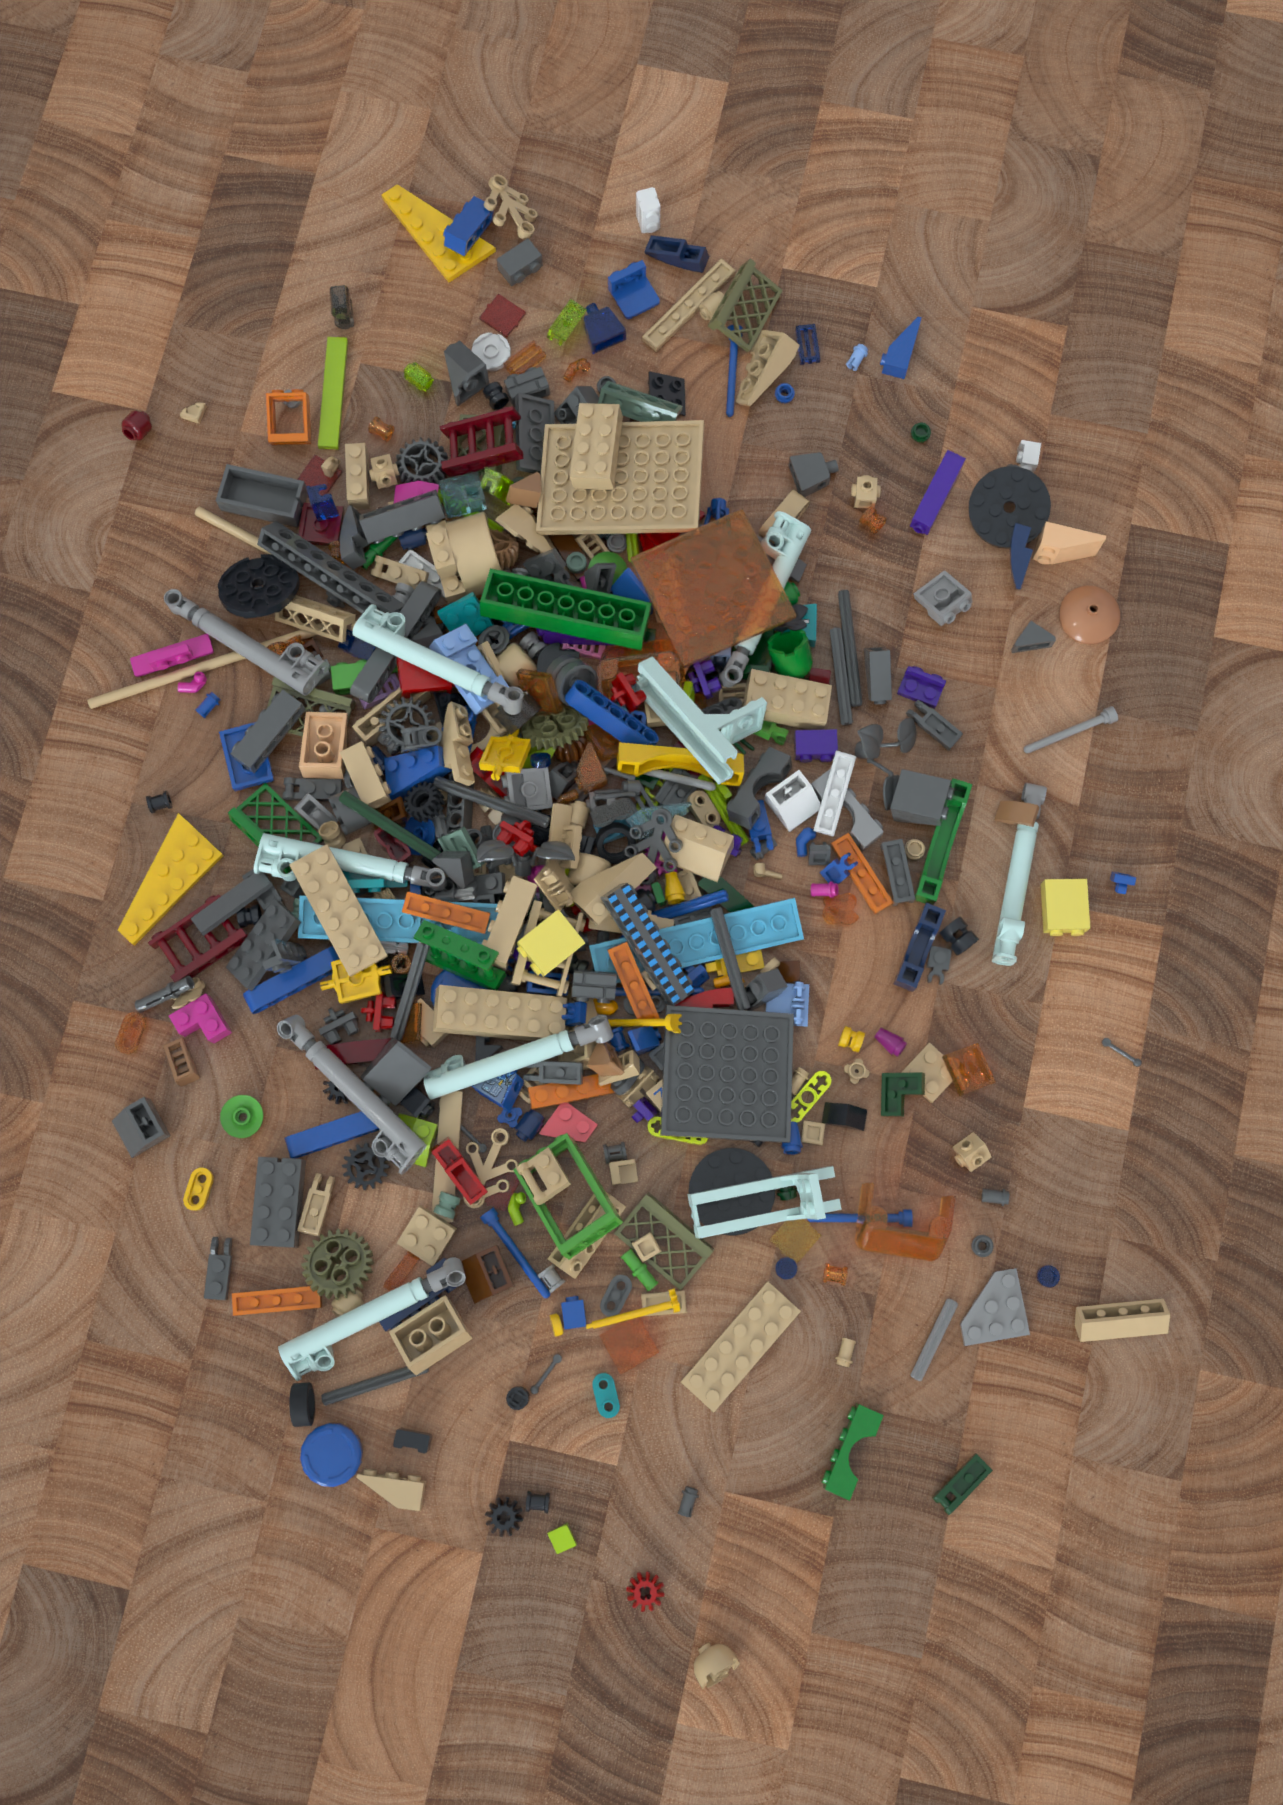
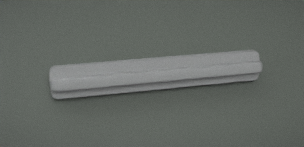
M952 1299L946 1300L911 1372V1377L917 1381H922L958 1306V1303Z

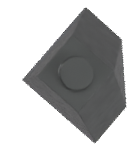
M460 340L446 348L444 351L455 403L459 406L489 384L487 367Z

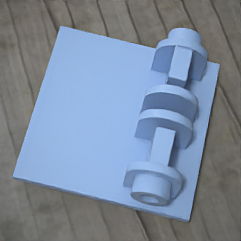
M795 982V984L786 983L788 987L779 996L766 1003V1012L794 1014L793 1026L808 1027L809 985L803 982Z

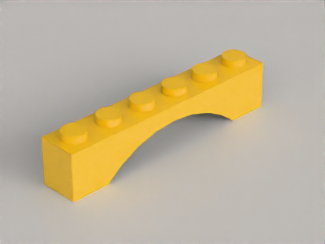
M619 742L617 771L638 777L656 769L680 768L701 773L713 779L687 748ZM737 753L735 759L730 757L726 761L733 770V776L721 783V785H741L744 775V755Z

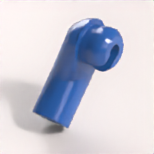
M810 827L804 828L796 837L797 857L808 856L806 844L816 838L817 833Z

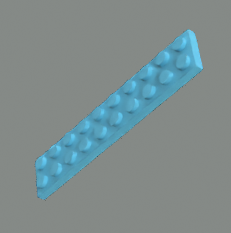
M300 895L299 920L301 923L298 926V938L329 939L307 897ZM357 898L380 941L418 943L419 941L415 940L413 936L423 920H426L482 945L483 940H488L490 932L487 930L491 920H496L498 915L495 912L497 904L451 902L491 913L486 934L403 913L402 909L405 900Z
M795 898L724 914L735 955L804 939ZM711 917L659 929L658 933L662 939L669 943L670 952L673 957L680 961L681 968L723 958ZM625 937L589 945L594 971L617 973L607 949L626 942ZM629 945L630 950L641 973L645 969L642 966L639 959L637 958L634 951L632 950L631 946ZM617 974L616 983H619V982H621V981H620L619 976H618V974Z

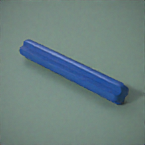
M720 890L654 911L651 915L672 919L729 900V896L726 890Z

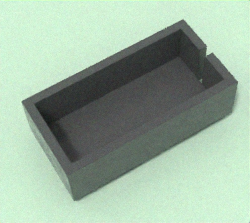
M226 464L216 502L221 511L270 522L277 521L280 524L298 528L302 515L301 507H303V502H306L309 491L302 480Z
M258 1157L250 1245L299 1247L300 1232L297 1230L302 1214L305 1160Z

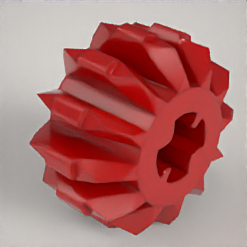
M646 1571V1578L642 1577L641 1572H637L639 1580L637 1581L631 1577L630 1582L634 1586H627L626 1591L632 1592V1594L627 1596L628 1601L636 1599L632 1605L634 1609L641 1604V1612L645 1611V1605H648L649 1610L653 1611V1602L658 1606L661 1605V1601L657 1597H664L665 1593L659 1590L664 1587L663 1582L656 1583L659 1578L657 1574L652 1579H649L650 1571ZM644 1586V1589H646V1586L650 1587V1595L647 1596L645 1594V1597L642 1596L641 1587Z

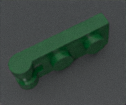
M975 1453L933 1495L932 1499L936 1503H940L944 1507L943 1510L950 1515L993 1470ZM949 1492L955 1496L952 1501L946 1497Z

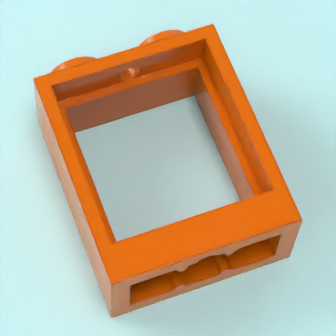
M293 389L291 390L292 393H284L283 390H272V393H266L268 443L271 445L311 444L310 398L304 390ZM303 401L304 433L276 434L275 402Z

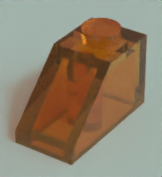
M592 743L587 744L576 770L577 777L574 778L578 789H583L584 794L608 785L607 777Z

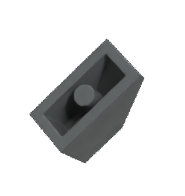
M566 761L554 767L549 773L551 796L556 800L564 796L580 778V774L585 769V766L579 761H572L571 763Z

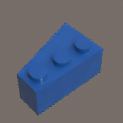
M438 745L384 758L386 782L391 790L389 794L391 800L402 797L404 802V798L409 796L407 792H412L413 789L411 787L413 786L417 788V783H433L437 776L443 777L452 771V769L445 767L443 747Z

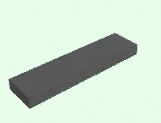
M263 872L259 874L253 873L193 916L191 920L204 936L273 887V885Z

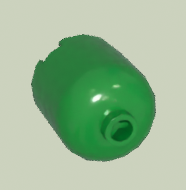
M790 630V632L782 634L778 631L768 640V651L777 674L799 679L809 674L813 667V658L809 640L804 630Z

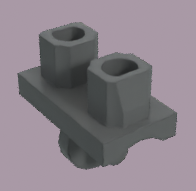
M333 1008L328 1009L330 1015L323 1018L325 1023L329 1024L318 1029L320 1034L331 1045L342 1041L338 1031L345 1028L349 1036L360 1031L357 1023L358 1018L354 1012L345 1015L343 1009L335 1012Z

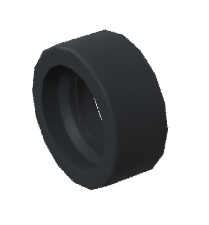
M611 822L599 829L595 844L601 858L609 861L611 864H619L629 859L625 855V849L618 853H609L604 849V839L610 834L622 833L627 837L628 845L636 844V841L630 836V828L621 822ZM629 848V852L634 854V850Z
M310 1382L294 1383L291 1386L289 1409L291 1422L294 1427L312 1426L314 1423L315 1395L312 1383Z

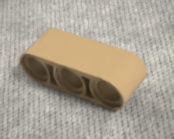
M792 490L762 525L759 534L765 538L769 527H772L776 520L774 515L777 511L787 513L798 520L808 508L810 501L796 490Z

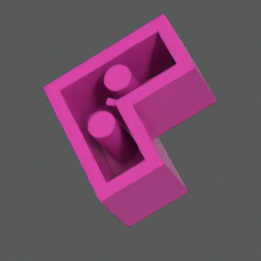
M206 993L169 1015L178 1033L184 1037L201 1028L207 1040L215 1044L232 1033L213 998Z

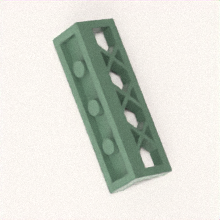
M607 381L601 388L598 404H619L623 416L640 422L677 421V417L683 407Z

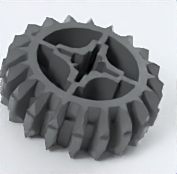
M420 437L419 442L412 439L411 445L405 442L406 449L400 448V454L396 455L397 462H395L401 482L423 481L440 485L439 480L445 481L444 474L446 473L442 470L441 462L448 459V454L444 452V448L439 446L437 441L432 443L431 439L428 438L424 442L423 438ZM429 454L436 457L438 463H435L433 460L429 459ZM407 466H411V468L415 470L416 474L414 475L407 470Z
M401 697V704H398L396 699L393 700L395 707L393 708L387 704L386 708L390 712L382 711L381 714L386 719H379V723L385 724V726L379 727V731H386L381 738L386 739L389 737L386 745L390 746L392 743H395L394 751L397 750L398 746H401V753L403 754L405 753L403 751V747H405L403 734L402 740L397 739L392 734L390 726L400 730L404 729L405 727L401 723L405 724L408 715L409 723L413 727H428L435 724L434 719L428 720L433 713L424 712L428 706L424 705L420 708L421 700H418L416 705L412 704V697L409 698V703H405L404 697ZM406 709L404 718L391 719L397 711ZM413 710L422 717L424 725L413 720ZM427 733L426 738L432 740L433 736Z

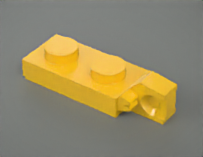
M761 949L736 955L740 973L764 968ZM723 958L705 964L707 973L717 972L718 976L728 975Z

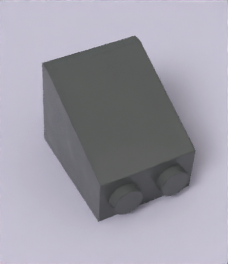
M902 769L890 807L893 820L941 826L943 819L946 820L948 816V800L953 799L955 788H952L951 780Z
M392 1037L360 1078L364 1080L363 1083L371 1091L375 1089L381 1094L379 1098L385 1104L389 1105L392 1103L396 1106L432 1067L400 1041Z

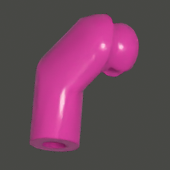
M196 672L191 682H178V692H198L206 684L207 678L203 672Z

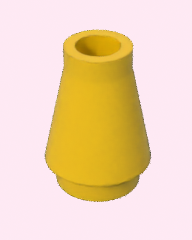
M677 872L665 874V899L668 900V904L675 905L684 902L686 894Z

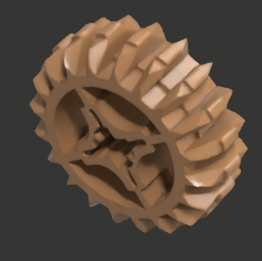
M489 529L501 570L503 568L509 569L510 566H514L519 556L516 538L512 537V534H506V531L500 532L498 529Z

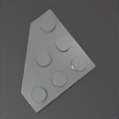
M1016 1268L992 1273L989 1281L960 1322L964 1346L1030 1335Z

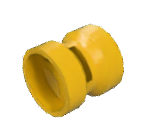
M844 1026L838 1046L843 1048L849 1047L852 1051L859 1053L865 1033L862 1031L855 1032L850 1027Z

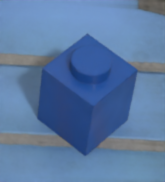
M578 1296L566 1297V1302L561 1303L564 1329L586 1327L584 1299L579 1300Z

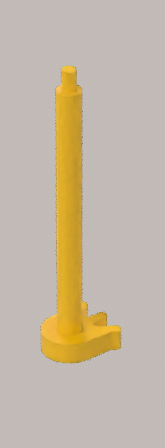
M667 1014L665 1019H608L611 1027L665 1026L668 1031L681 1033L678 1025H682V1022H679L682 1014Z
M675 1288L668 1290L670 1298L668 1302L595 1320L590 1324H586V1329H595L671 1308L673 1313L680 1312V1304Z

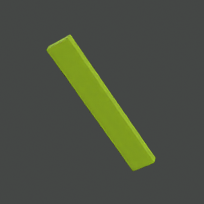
M327 337L318 438L319 449L339 450L348 339L346 337Z

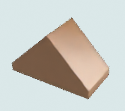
M536 472L510 485L506 502L537 508L541 495L540 473Z
M608 1042L596 1043L587 1066L601 1077L623 1075L625 1071L615 1047Z

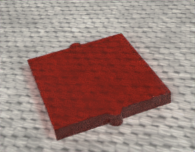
M498 294L490 304H487L486 310L479 319L505 337H508L513 329L518 327V323L525 316L526 312Z
M314 455L297 480L305 482L308 493H313L319 498L324 499L342 474V470L337 468L331 478L324 475L321 466L325 460Z
M512 1172L504 1173L486 1181L485 1188L496 1185L501 1179L507 1180L510 1183V1189L507 1192H498L486 1197L485 1202L487 1206L492 1205L504 1212L506 1211L510 1198L520 1183L516 1174ZM501 1182L499 1185L500 1189L505 1190L507 1184Z

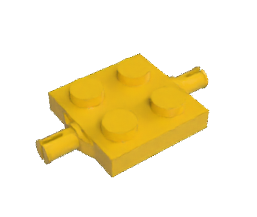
M514 727L511 728L508 736H491L479 762L480 770L493 771L491 775L493 780L498 781L502 772L521 773L531 749V739L518 738L519 729L516 727L515 729Z
M341 960L331 962L333 970L332 980L320 982L322 991L334 988L340 1004L382 994L380 976L392 974V967L388 965L378 968L375 963L350 977Z

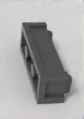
M903 839L882 842L880 848L884 853L893 895V906L908 901L909 903H914L915 894Z

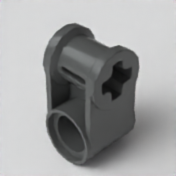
M435 726L412 727L400 730L404 737L405 747H403V751L436 746L442 740V733ZM430 731L438 734V739L434 742H430L426 738L427 733ZM410 735H412V740H413V743H412V744H411V741H410Z

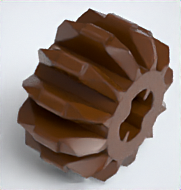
M578 736V741L571 740L572 744L565 743L564 748L560 745L557 746L554 752L556 760H560L562 763L566 761L571 763L572 761L577 762L578 759H583L588 754L585 737Z

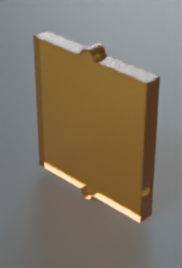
M413 1003L405 1033L401 1040L402 1044H413V1042L421 1040L422 1003Z

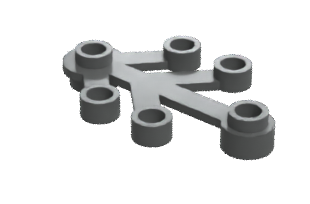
M659 808L653 812L651 820L641 825H635L630 829V836L638 839L645 831L655 827L652 836L637 844H630L625 848V855L632 858L640 851L650 847L647 858L653 864H655L659 851L664 860L663 867L667 872H672L677 868L678 863L671 856L669 850L677 853L682 849L683 843L677 838L671 827L673 818L670 811L665 808ZM662 816L664 818V822H660L658 817ZM634 829H638L640 834H635ZM663 831L670 841L669 850L662 839ZM673 843H677L679 848H674ZM629 848L634 850V854L629 852ZM668 862L673 864V868L668 866ZM654 870L648 876L649 880L645 879L642 884L649 885L654 882L657 877L656 871Z

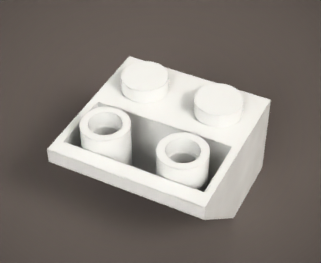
M800 770L767 792L764 799L789 832L817 813L821 805L812 785Z

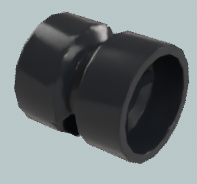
M961 916L939 932L946 942H951L950 948L957 956L979 940L972 930H967L968 925ZM960 930L962 935L955 939L953 935Z

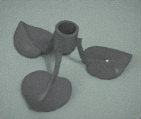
M905 718L899 724L897 731L899 741L895 743H882L883 729L878 724H871L857 731L861 741L855 747L856 757L867 759V763L875 765L889 775L885 778L883 784V798L886 811L891 809L900 776L894 775L892 771L877 763L874 759L879 757L880 747L900 746L902 753H907L913 748L916 741V726L911 718Z
M505 813L501 816V822L505 821L514 826L515 822L521 824L524 821ZM501 840L485 841L477 850L478 863L511 857L513 866H515V874L521 877L531 875L532 866L535 865L537 856L543 859L575 861L571 848L561 841L542 843L541 847L535 849L532 857L529 852L523 857L515 856L511 845H506Z

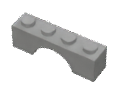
M831 769L811 783L820 803ZM848 787L842 806L852 816L853 828L850 835L858 848L863 852L882 836L884 832L882 830L883 826L877 819L873 820L869 815L868 808L856 800V794Z

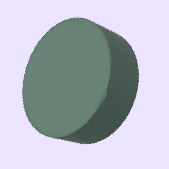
M573 552L567 557L566 564L570 572L578 574L586 569L587 561L582 553Z

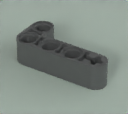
M451 772V774L449 775V780L456 782L454 781L453 773ZM459 783V784H461V785H464V786H467V787H470V788L474 789V783L471 784L470 786L465 785V784H462V783ZM448 793L446 816L448 833L465 826L474 844L475 840L480 837L478 843L475 844L478 850V847L483 842L490 839L481 831L472 829L473 801L463 798L462 802L458 804L462 797Z

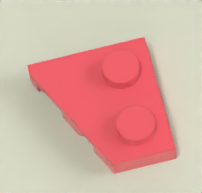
M563 1103L557 1107L539 1134L556 1138L567 1133L575 1141L586 1143L598 1124L569 1103Z

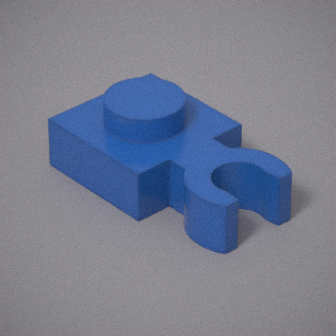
M851 853L843 855L840 861L838 859L833 860L820 872L828 883L830 881L837 884L841 883L850 875L847 870L857 866V861L853 864L847 862V858Z

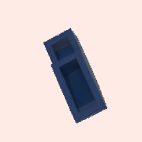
M654 235L650 236L644 251L646 255L669 265L700 273L704 272L710 257L706 247L688 245L685 239Z
M1015 523L1010 544V568L1015 589L1021 590L1033 552L1032 549L1025 548L1031 527Z

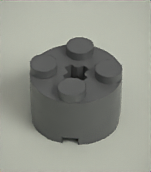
M355 786L344 790L360 799ZM341 791L329 797L328 800L346 836L368 826L372 822L339 802V797L344 792Z

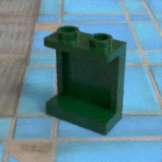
M739 624L732 628V652L736 651L734 645L739 638L744 624ZM766 625L753 655H748L749 661L743 671L742 680H747L751 669L772 673V659L768 651V640L775 634L773 627ZM728 672L730 679H734L733 674Z

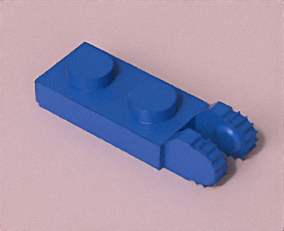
M758 800L761 815L752 829H748L756 853L761 852L759 840L766 839L768 850H774L764 800Z

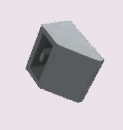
M576 386L554 414L560 424H577L579 403L598 404L599 397L592 386Z
M142 1097L125 1107L112 1120L131 1158L138 1156L170 1137L151 1099Z

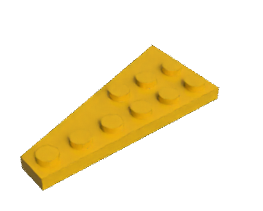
M398 184L381 194L388 207L448 283L496 252V248L480 237L465 256L444 246L445 237L443 233L446 226H450L453 223L451 218Z
M179 813L118 928V931L134 946L224 856Z

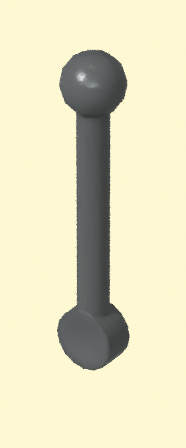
M1109 1038L1102 1040L1104 1047L1109 1046L1132 1061L1136 1067L1141 1066L1142 1061L1140 1059L1133 1058L1113 1045Z
M461 1125V1131L465 1133L473 1142L477 1143L480 1146V1152H485L487 1150V1146L485 1144H481L463 1125Z
M559 1354L553 1357V1362L537 1384L530 1388L532 1394L539 1392V1387L555 1365L561 1362L562 1357Z

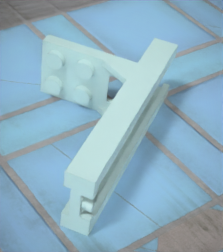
M653 656L640 662L638 667L640 674L637 675L639 681L636 683V691H644L647 696L646 703L718 784L732 778L733 770L726 763L728 758L735 759L737 757L738 751L732 744L762 729L767 706L765 699L761 697L755 701H750L746 706L735 709L730 714H704Z
M833 1166L687 1194L689 1206L692 1210L691 1218L694 1220L695 1238L700 1239L788 1220H819L826 1218L825 1213L842 1210L840 1199L824 1202L822 1200L819 1180L835 1177ZM796 1185L801 1202L799 1207L706 1226L700 1225L696 1206L698 1204Z

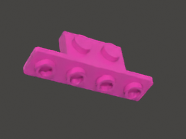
M204 634L132 657L130 662L134 675L140 677L212 654L214 650L209 635Z

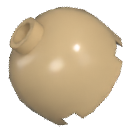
M707 1643L698 1650L700 1655L694 1662V1674L702 1689L705 1686L710 1688L728 1676L729 1668L732 1667L735 1670L740 1665V1661L728 1646L724 1644L711 1646L710 1643Z

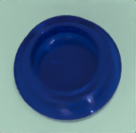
M781 1258L776 1263V1273L782 1279H791L797 1273V1264L791 1258Z

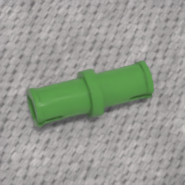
M629 1249L621 1256V1259L632 1270V1275L640 1280L647 1291H650L658 1284V1281L647 1270V1265L639 1260L632 1249Z

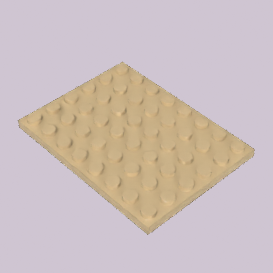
M704 420L622 422L614 490L574 489L570 479L576 424H545L540 477L541 495L538 501L536 524L537 534L699 532Z

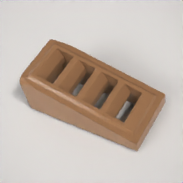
M183 1037L163 1046L174 1080L180 1087L200 1079ZM180 1047L182 1048V1050L172 1054V1051ZM184 1056V1058L175 1061V1059ZM187 1064V1066H185V1067H183V1068H181V1069H178V1067Z

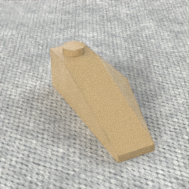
M761 330L751 348L750 354H752V359L746 365L745 370L748 373L741 383L736 403L751 406L788 367L796 356L800 345L785 333Z
M640 853L583 880L570 892V895L573 897V903L597 926L610 914L600 897L621 883H628L634 889L637 888L657 867L643 853Z

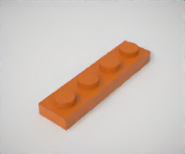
M847 833L833 841L830 845L839 860H841L843 855L851 853L847 858V862L849 864L858 862L856 867L847 871L873 913L877 914L892 905V899L851 835Z
M407 891L402 912L483 934H486L491 914Z
M627 941L607 949L636 1018L660 1019Z
M598 1074L584 1076L583 1084L549 1083L528 1087L532 1110L614 1094L615 1092L611 1089L612 1083L603 1086L599 1085Z
M311 1286L232 1293L233 1316L322 1308V1296L320 1297L317 1291L313 1292L310 1288Z

